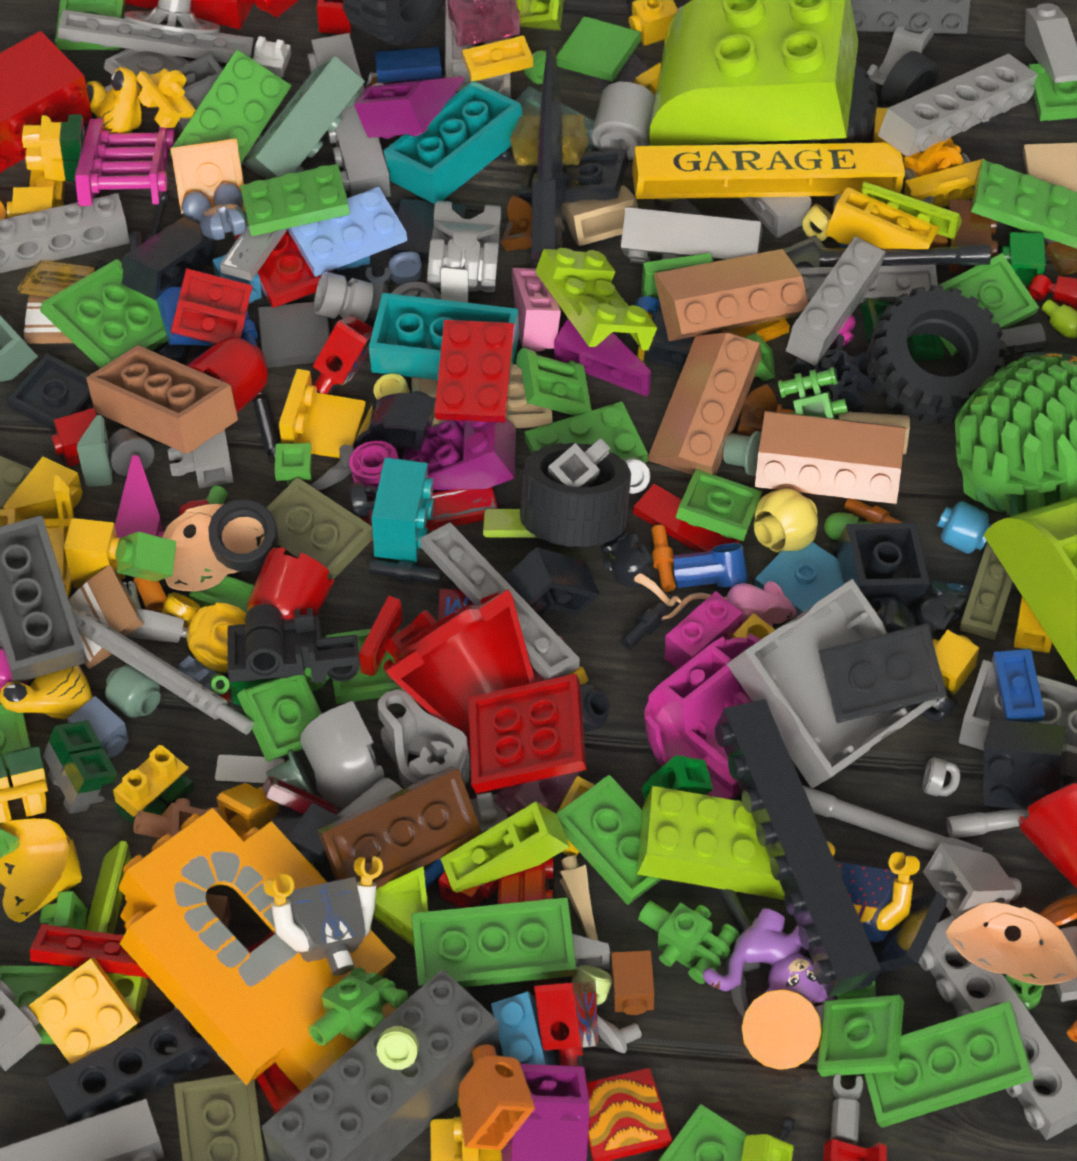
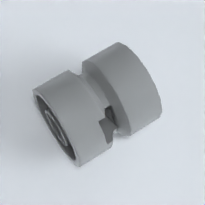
M325 271L317 285L314 298V313L333 319L339 314L343 319L354 315L365 322L372 304L373 285L370 282L354 278L347 283L345 276Z

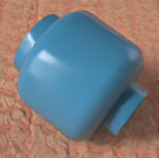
M961 501L956 503L953 509L945 507L937 526L943 528L941 532L942 542L969 554L975 549L981 551L987 541L983 535L991 524H989L987 512Z

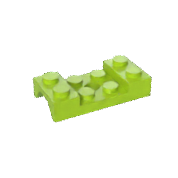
M558 248V250L543 249L535 272L589 347H596L612 332L630 333L642 350H649L657 326L648 316L646 310L639 306H629L623 300L615 286L611 283L615 270L602 253L595 250L578 252L567 248Z

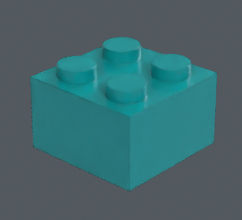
M393 458L384 459L372 513L374 557L417 562L419 549H422L421 537L428 534V528H425L427 519L432 520L434 511V499L431 498L434 479L428 478V463Z

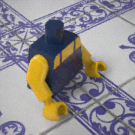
M826 841L832 853V856H834V846L830 842ZM894 852L889 858L891 870L835 861L868 940L873 942L885 940L889 931L910 913L913 881L910 880V875L918 872L920 868L919 860L915 856H907L905 859L903 852Z

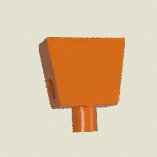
M480 1045L472 1050L474 1065L460 1082L458 1089L465 1148L502 1150L534 1111L535 1106L520 1062L513 1057L497 1056L495 1047L492 1045Z

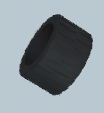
M558 443L545 446L530 454V457L526 458L524 462L520 504L521 523L530 533H533L541 540L566 547L598 546L616 539L617 536L623 533L624 527H626L631 470L624 460L620 459L615 453L609 452L607 457L596 464L599 468V475L593 484L589 487H572L552 481L547 476L548 466L575 443ZM577 444L583 452L592 446L590 444Z

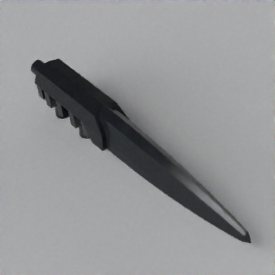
M551 43L547 45L542 87L538 174H533L532 259L537 262L540 260L543 249L558 250V248H564L562 240L564 226L562 219L565 218V212L562 203H565L563 192L567 187V174L563 172L559 77L555 48Z

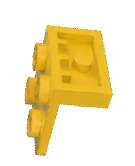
M297 369L279 421L281 443H311L312 454L340 458L339 449L341 446L351 445L354 448V442L366 410V402L317 393L316 386H312L310 371Z

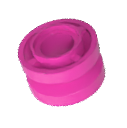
M370 441L358 446L349 459L354 483L363 482L364 487L375 486L378 488L384 459H399L396 449L384 441Z

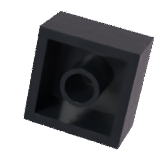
M916 523L846 524L836 546L843 583L845 584L853 579L868 602L877 597L892 596L905 607H918L930 582Z
M991 718L984 744L983 806L1028 811L1027 808L1033 803L1064 788L1066 781L1067 726Z

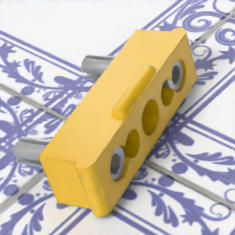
M963 153L961 155L964 161L963 165L919 177L912 168L906 169L904 175L906 178L904 195L938 207L948 206L949 200L972 199L978 168L982 160L985 159L971 162L967 155Z

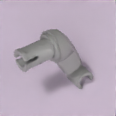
M129 581V589H127L126 582H123L144 625L128 634V636L143 640L178 643L180 637L187 638L188 627L183 626L184 619L141 609L136 584Z

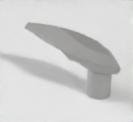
M597 1014L598 1034L614 1050L626 1053V1044L641 1038V1030L636 1023L619 1030L615 1025Z

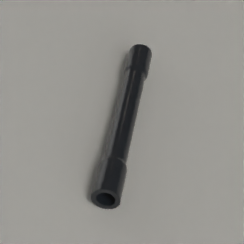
M990 244L933 247L929 249H881L885 251L881 266L991 265ZM820 248V267H834L847 248Z

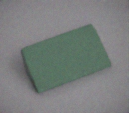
M97 415L77 444L79 460L87 487L112 485L113 468L110 462L111 449L104 417L102 418V415Z

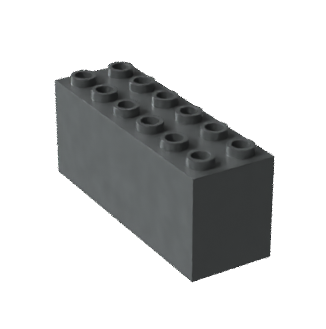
M442 969L262 1126L269 1161H391L428 1128L432 1120L438 1119L458 1101L459 1084L474 1065L472 1050L480 1045H492L495 1047L496 1055L500 1056L498 1020ZM393 1026H403L410 1029L416 1035L419 1042L415 1061L404 1069L386 1067L377 1056V1044L381 1034Z

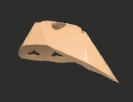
M208 504L187 509L167 526L163 538L176 541L173 576L165 578L170 588L182 591L206 590L218 585L228 574L239 572L227 568L219 562L209 542L208 527L211 517L224 504ZM250 517L236 518L224 527L222 541L231 552L237 554L250 553L260 547V545L257 546L256 537L263 535L264 529L256 519ZM189 524H194L196 527V533L192 538H186L183 534L184 528ZM201 576H212V578L200 582ZM181 580L182 582L187 583L188 585L182 583L175 584V582Z
M997 902L982 903L956 918L946 930L948 939L962 956L987 971L1007 974L1021 982L1037 985H1053L1077 977V957L1063 932L1045 917L1025 907L1018 908ZM985 922H988L987 927H984L983 925ZM1014 925L1020 928V939L1017 941L1006 939L1005 929L1008 926ZM1041 939L1044 941L1043 945L1039 943ZM982 958H983L986 962H988V963L991 964V965H988V964L985 963L984 961H979V960H977V959H982ZM1058 973L1068 974V975H1061V976H1059V977H1057V978H1053V977L1057 976ZM1033 974V976L1036 977V978H1038V979H1035V978H1033V977H1031V976H1023V975Z

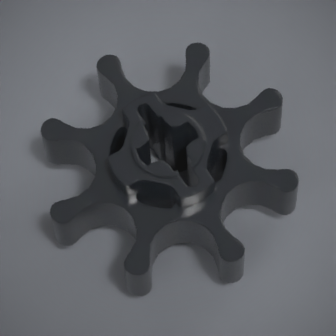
M837 335L830 346L831 350L826 351L817 366L800 358L796 359L791 367V372L801 373L805 376H810V370L816 369L818 373L834 367L838 384L834 385L832 383L820 386L822 393L829 391L832 402L845 399L852 412H859L866 402L857 389L867 393H871L874 389L873 384L876 378L864 375L859 369L867 361V351H863L856 357L848 355L842 347L843 335ZM813 388L806 389L807 396L814 393Z

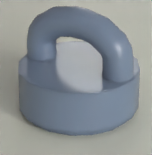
M400 252L395 254L388 263L391 279L397 284L403 285L409 282H417L422 275L421 258L416 252Z

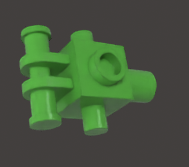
M834 367L818 373L814 369L809 371L810 376L802 377V374L798 373L795 374V379L778 381L782 398L799 392L800 398L793 401L795 411L789 412L790 414L836 419L835 415L848 412L845 399L832 402L830 392L822 393L820 386L832 383L834 385L838 384ZM813 388L815 395L807 396L806 389Z
M649 901L639 915V921L658 932V949L662 951L659 956L660 961L664 965L671 967L677 960L690 969L688 971L689 976L700 984L706 982L703 979L704 970L712 968L717 971L722 964L719 958L726 959L731 953L730 945L740 936L739 932L728 924L723 925L718 937L712 934L713 922L708 920L711 912L703 905H698L695 911L680 903L673 913H670L656 903ZM695 961H697L698 963L695 965V967L691 968Z
M356 967L334 987L325 989L321 996L325 1014L309 1026V1034L320 1046L327 1044L339 1033L356 1042L384 1020L382 1007L385 1004L390 1003L393 1008L397 1009L408 999V993L403 989H396L393 981L383 978L376 972L368 974L364 969Z

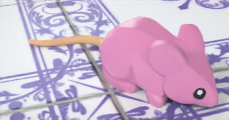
M771 581L765 584L764 590L751 584L741 583L734 585L728 592L727 597H724L743 612L742 624L753 613L771 627H773V623L779 624L797 616L795 607L784 595L781 587ZM706 593L691 594L685 597L671 613L665 615L661 620L674 617L689 602L697 599L706 600L711 595Z

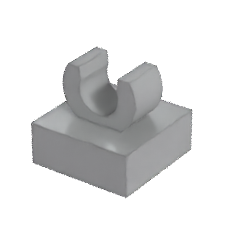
M492 792L478 794L476 795L477 798L470 799L482 833L507 819L502 794L492 795Z

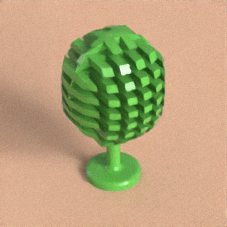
M1032 355L1019 358V361L1015 360L1009 363L1005 369L1004 367L999 369L993 377L991 375L957 412L955 418L956 457L963 475L965 494L997 512L1004 513L1006 511V515L1015 516L1077 497L1076 361L1072 363L1070 359L1054 355Z

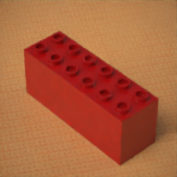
M42 31L0 53V173L26 159L27 148H23L22 142L24 125H41L42 115L49 117L51 122H68V115H82L83 126L90 119H93L84 75Z

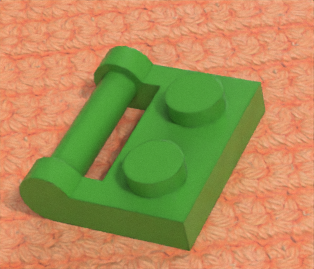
M522 348L518 352L516 365L522 370L526 402L528 404L574 416L592 411L585 368L582 363L574 361L565 363L536 355L534 350Z

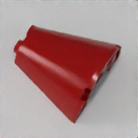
M509 589L484 596L480 599L482 605H470L469 607L465 605L435 622L394 652L397 658L394 663L389 659L383 666L387 676L429 714L462 731L467 737L469 750L468 697L535 683L514 600Z

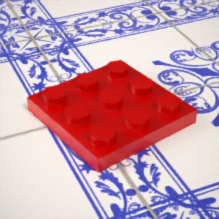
M577 674L468 697L471 784L476 794L586 770L581 684Z

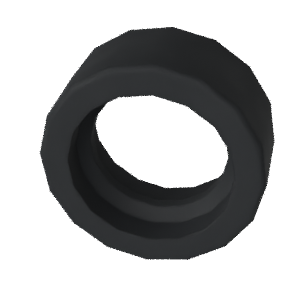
M910 51L897 61L884 82L881 91L883 104L890 108L934 88L939 71L936 62L918 51Z
M249 499L233 500L222 505L213 514L208 527L209 542L216 559L225 567L239 572L253 571L261 567L268 552L278 545L276 522L271 512L261 503ZM240 517H250L260 522L265 536L260 547L250 553L237 554L227 549L222 541V532L230 521Z

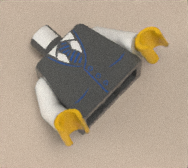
M373 856L371 861L372 868L368 873H366L364 868L365 858L359 857L356 859L354 870L361 876V881L356 882L355 877L293 890L294 881L292 877L287 874H279L281 885L280 889L277 890L276 881L274 879H267L263 884V889L268 896L274 897L271 908L277 936L295 951H299L303 960L307 962L327 958L332 975L334 976L352 971L355 965L350 953L356 951L365 936L369 934L375 910L376 884L372 881L383 870L382 861L378 857Z

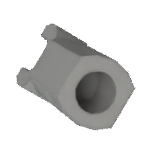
M836 1074L832 1084V1092L836 1100H834L832 1106L830 1140L836 1139L857 1145L860 1118V1103L857 1100L862 1094L863 1080L861 1076H856L855 1087L847 1090L840 1084L841 1074Z

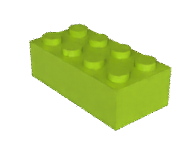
M652 786L642 810L637 875L718 889H729L736 892L784 900L785 893L780 881L775 880L771 873L770 857L765 846H761L758 842L756 824L752 814L745 810L742 801Z

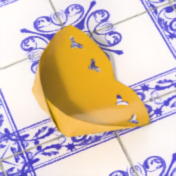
M32 818L11 820L0 824L1 829L16 836L20 843V846L15 851L0 858V883L6 887L2 900L3 908L10 919L22 922L57 899L58 892H67L81 882L80 862L73 838L70 839L59 824L54 821ZM5 863L15 865L10 875L8 874V867L4 865ZM16 896H18L21 899H24V901H22L18 906H16V903L18 902L15 899ZM22 912H30L26 917L25 914H20Z

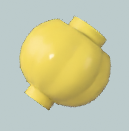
M779 489L766 494L758 502L755 510L754 532L758 541L765 547H769L776 553H780L782 550L798 551L807 547L816 537L818 525L817 507L811 499L804 497L800 492L793 489Z

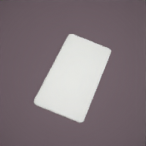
M441 268V300L468 303L467 270Z
M219 755L215 780L265 783L267 779L266 771L284 763V758L267 762L265 757Z

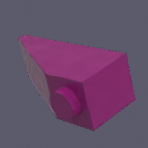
M569 318L567 319L554 340L555 360L565 363L571 361L582 363L586 374L648 397L651 388V370L613 332L596 347H589Z

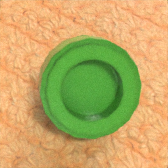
M540 50L532 54L534 67L524 69L525 75L536 84H543L546 51Z

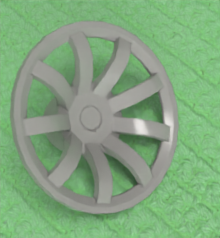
M159 0L158 6L152 11H129L124 15V18L130 22L157 29L199 34L220 32L218 24L195 18L193 12L190 11L191 0ZM176 19L179 21V23L182 24L183 27L175 26ZM168 20L167 25L159 24L162 21Z

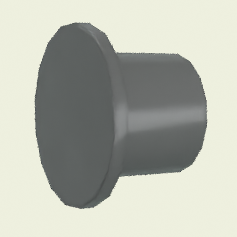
M131 428L120 429L111 436L109 441L112 451L110 462L116 473L127 476L132 455L140 457L144 471L149 468L155 453L153 446L148 440L139 437L138 433Z

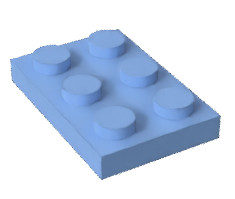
M379 187L348 198L350 215L288 228L290 235L315 277L323 274L325 271H332L407 241V233Z

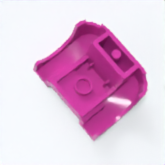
M751 634L747 638L736 637L729 640L721 637L708 645L649 694V701L644 710L647 739L660 767H663L675 755L705 760L713 790L707 794L708 796L733 800L739 795V783L737 779L734 780L729 772L728 757L724 747H720L716 741L714 728L724 708L752 702L727 666V663L760 641L759 638Z

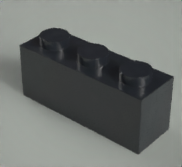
M183 216L124 256L121 264L123 269L122 284L156 300L169 287H175L183 281L186 269L198 271L213 260L215 240L203 235L200 224Z

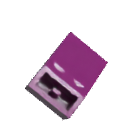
M463 76L369 86L354 103V107L368 138L382 137L388 139L396 135L406 134L418 136L427 130L429 124L442 111L441 109L447 101L455 95V91L462 84L464 78Z
M507 417L506 423L446 420L430 428L421 451L404 448L403 460L428 463V478L434 479L433 490L488 489L515 478L516 429Z
M520 1064L535 1109L501 1150L502 1161H587L590 1103L584 1067Z

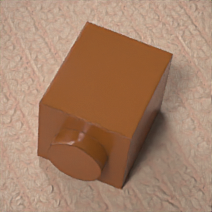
M651 950L612 952L611 971L615 1012L639 1015L648 1010H654Z

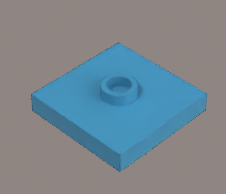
M813 542L802 550H782L755 578L754 586L763 590L768 581L778 584L783 590L784 595L795 607L798 616L844 585L839 560Z

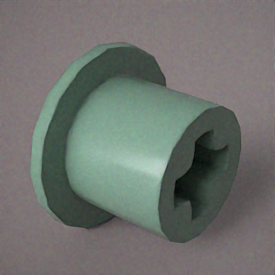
M755 431L751 437L731 433L724 445L723 457L725 463L745 467L748 475L755 476L762 432Z
M292 750L288 752L290 760L266 771L267 777H276L314 794L310 780Z

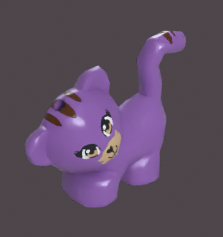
M763 908L758 918L754 919L752 926L744 930L736 939L734 952L729 959V972L726 976L720 975L712 968L705 969L703 972V979L711 987L722 991H729L741 985L745 963L763 962L772 966L768 977L770 986L766 992L781 989L797 992L812 1004L824 1003L826 1000H834L835 995L827 996L823 984L820 985L815 978L813 960L803 955L808 952V949H804L801 945L798 925L790 934L781 932L785 918L770 909Z

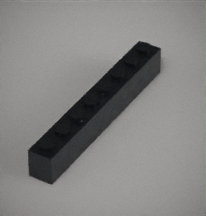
M766 699L724 708L714 728L716 741L720 747H724L728 757L729 772L734 780L737 779L742 790L743 806L748 813L752 814L756 824L758 842L761 846H765L770 857L771 873L775 880L780 881L785 893L784 902L789 914L794 915L798 924L799 939L803 948L808 949L814 963L813 971L817 982L820 985L823 984L828 997L871 986L881 970Z

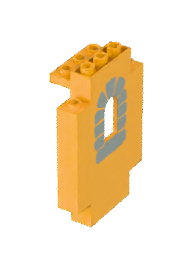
M213 808L202 816L196 813L182 824L179 833L173 837L170 834H166L154 844L150 854L144 858L141 855H137L123 868L125 874L118 888L126 896L125 900L127 903L120 917L126 922L124 927L127 931L120 945L246 1086L276 1063L302 1092L368 1033L356 1042L339 1033L324 1046L318 1045L311 1038L308 1031L309 1026L325 1014L321 997L323 992L328 987H334L347 977L351 971L343 975L334 976L332 975L327 958L307 962L303 960L299 951H295L278 937L275 932L271 908L274 897L268 896L265 893L263 884L267 879H274L277 890H279L281 885L279 874H287L292 877L294 881L293 890L328 882L272 821L260 830L257 827H253L240 838ZM215 885L232 887L269 926L275 935L249 953L210 910L205 897L207 890ZM371 929L358 949L350 953L355 968L360 967L368 974L376 972L381 976L386 974L396 959L394 954ZM390 1003L382 1007L384 1020L396 1010Z

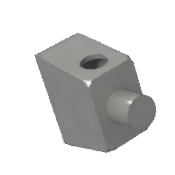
M947 843L939 844L923 871L935 891L948 899L946 907L955 919L982 903L997 902L1009 905L1011 900L1018 899L1021 894L1019 879L1008 877L995 857L988 853Z

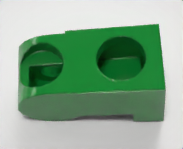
M675 755L642 786L645 800L652 786L707 795L713 790L706 761Z

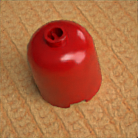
M230 337L219 341L186 365L230 384L237 413L257 397L268 382V368L263 352L257 346L238 337Z
M272 548L264 560L247 602L248 611L256 605L268 604L280 611L282 620L294 619V610L300 609V615H307V608H312L313 616L316 617L334 584L333 579L327 578L328 568L306 554L300 553L298 558L284 555L285 548Z

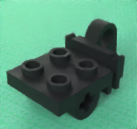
M260 604L252 607L247 612L245 624L227 626L229 682H250L257 679L276 677L288 678L304 675V668H311L313 683L324 682L326 674L333 680L347 681L352 679L358 672L359 650L357 635L322 638L319 616H313L312 608H307V615H300V609L294 610V619L282 620V615L276 607Z

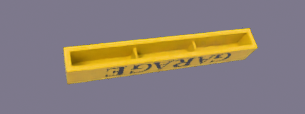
M881 142L635 146L632 173L636 199L835 196L842 195L846 187L861 192L864 181L901 193L905 169L902 153L889 143Z

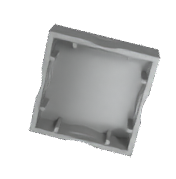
M853 579L727 663V666L752 702L766 699L791 759L811 788L837 774L868 752L872 746L883 738L902 728L937 703L935 699L836 724L818 651L887 634L883 622Z

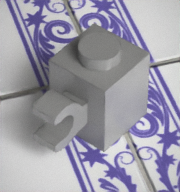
M225 430L188 454L174 448L167 450L169 461L181 460L179 463L170 464L172 476H182L196 471L199 488L234 483Z
M601 438L585 452L575 443L548 466L547 476L552 481L566 486L589 487L598 479L599 468L596 464L609 455L608 451L611 448Z

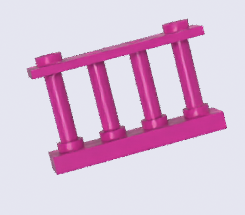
M90 119L75 174L78 206H92L95 193H100V190L151 189L152 204H159L161 192L167 191L166 168L169 159L168 153L176 142L175 129L159 127L158 133L110 134L109 130H104L103 119ZM125 146H153V147H125ZM124 160H152V161H124ZM104 175H132V176H104Z

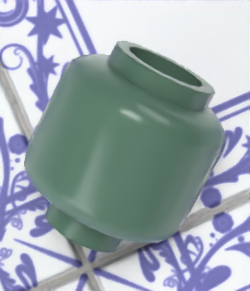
M129 664L115 668L108 675L105 690L106 699L124 715L130 718L147 716L158 706L161 697L160 684Z

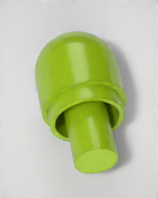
M1051 299L1047 300L1041 310L1051 317L1050 324H1052V327L1066 338H1077V311L1071 306L1063 304L1059 307Z

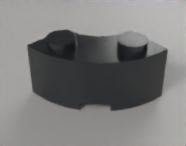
M422 391L396 393L379 398L370 406L355 439L353 449L366 442L384 441L391 444L395 449L410 448L421 451L435 418L436 398L430 397Z

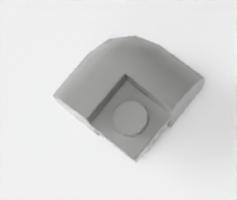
M353 701L319 715L302 732L300 744L315 772L317 791L325 800L335 804L336 807L346 808L384 777L383 768L381 765L377 766L375 755L371 747L373 740Z

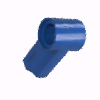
M739 543L722 544L713 547L711 551L674 555L673 558L678 588L715 583L719 587H733L748 581L743 545Z

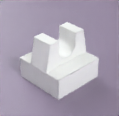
M259 36L255 45L253 60L275 75L283 77L291 56V46L285 44L283 40L277 39L276 43L268 42L265 37Z

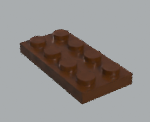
M455 766L446 768L317 830L336 881L355 877L356 882L361 881V876L354 870L356 859L359 857L365 858L364 868L366 873H368L372 868L371 861L373 856L380 858L383 870L372 881L376 884V889L449 854L482 834L459 768Z

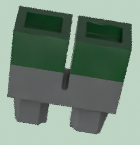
M88 720L54 726L43 755L50 768L48 776L53 785L61 788L65 796L63 804L70 814L87 811L90 804L104 801L105 798L100 791L102 786L113 783L118 774L104 748H101L102 745Z

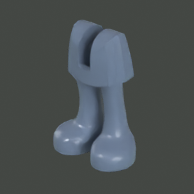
M224 182L217 186L214 192L215 207L213 208L208 198L200 191H191L183 198L182 211L184 216L200 224L203 235L210 239H224V233L230 231L234 236L239 235L247 227V215L242 210V193L233 183Z

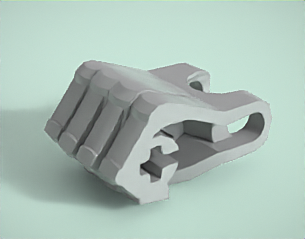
M436 201L432 240H430L428 285L434 288L441 287V268L461 269L468 271V292L479 290L494 292L496 286L501 206L485 205L483 213L472 219H463L452 210V202Z
M396 689L384 693L377 704L378 716L385 726L381 729V740L384 749L397 765L400 784L407 788L446 768L455 766L459 768L464 785L466 786L470 779L471 763L466 735L459 729L424 712L405 691ZM399 703L405 707L406 713L403 717L396 719L387 709L389 705ZM408 754L420 756V758L411 761L408 767Z

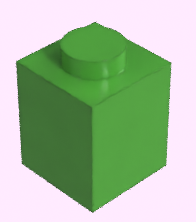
M142 532L121 537L115 553L116 560L118 561L116 573L152 582L173 576L176 541Z

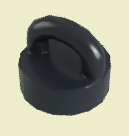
M363 482L350 484L349 495L354 515L359 518L369 516V511L374 508L377 487H364ZM366 495H373L375 499L367 502Z
M945 687L947 696L936 699L937 703L933 705L938 712H933L928 708L922 713L930 721L938 722L943 720L958 705L957 697L947 687Z

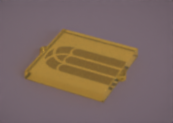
M40 260L31 272L26 273V278L18 286V293L52 297L95 272L94 267Z

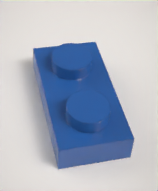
M1031 649L994 652L992 663L1004 720L1020 722L1043 721L1045 711Z

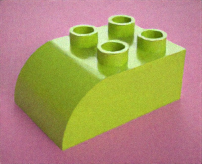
M692 0L685 4L673 16L666 32L649 130L650 146L847 138L858 49V36L851 0Z

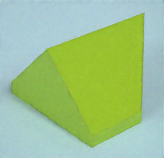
M514 0L511 25L561 30L564 0Z
M424 867L418 868L376 889L375 910L373 914L374 919L415 947L411 913L428 912Z

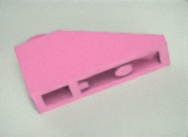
M512 268L515 309H518L519 339L522 347L534 351H543L546 348L554 349V340L558 335L561 312L558 303L536 274V269Z

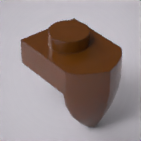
M513 195L507 206L509 222L501 239L506 252L517 249L526 250L532 247V205L526 200Z
M768 384L756 388L746 397L740 412L737 434L751 437L755 431L762 432L764 412L777 411L776 396Z

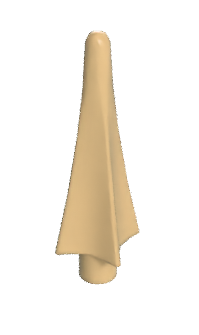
M576 856L565 857L561 861L564 871H560L562 875L560 883L575 909L587 938L599 941L591 906L586 865L579 867Z

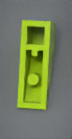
M534 802L441 858L451 888L457 893L536 867L569 848L570 845L558 815L538 802Z

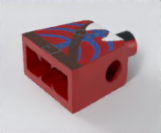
M354 315L337 322L313 365L316 370L321 372L313 386H316L317 391L322 394L331 395L337 384L343 385L351 381L369 353L373 328ZM337 356L341 359L342 365L339 364Z
M596 982L534 986L543 1049H559L560 1066L584 1067L583 1047L597 1046Z

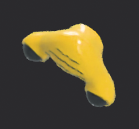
M123 66L116 69L112 75L111 85L113 89L109 92L97 81L88 82L86 86L91 112L96 115L97 119H103L104 130H109L110 134L131 133L139 128L141 124V107L137 94L141 92V87L136 79L135 72Z
M79 665L36 677L30 686L21 682H8L0 690V703L7 710L16 713H44L50 717L60 719L69 718L93 697L87 678Z

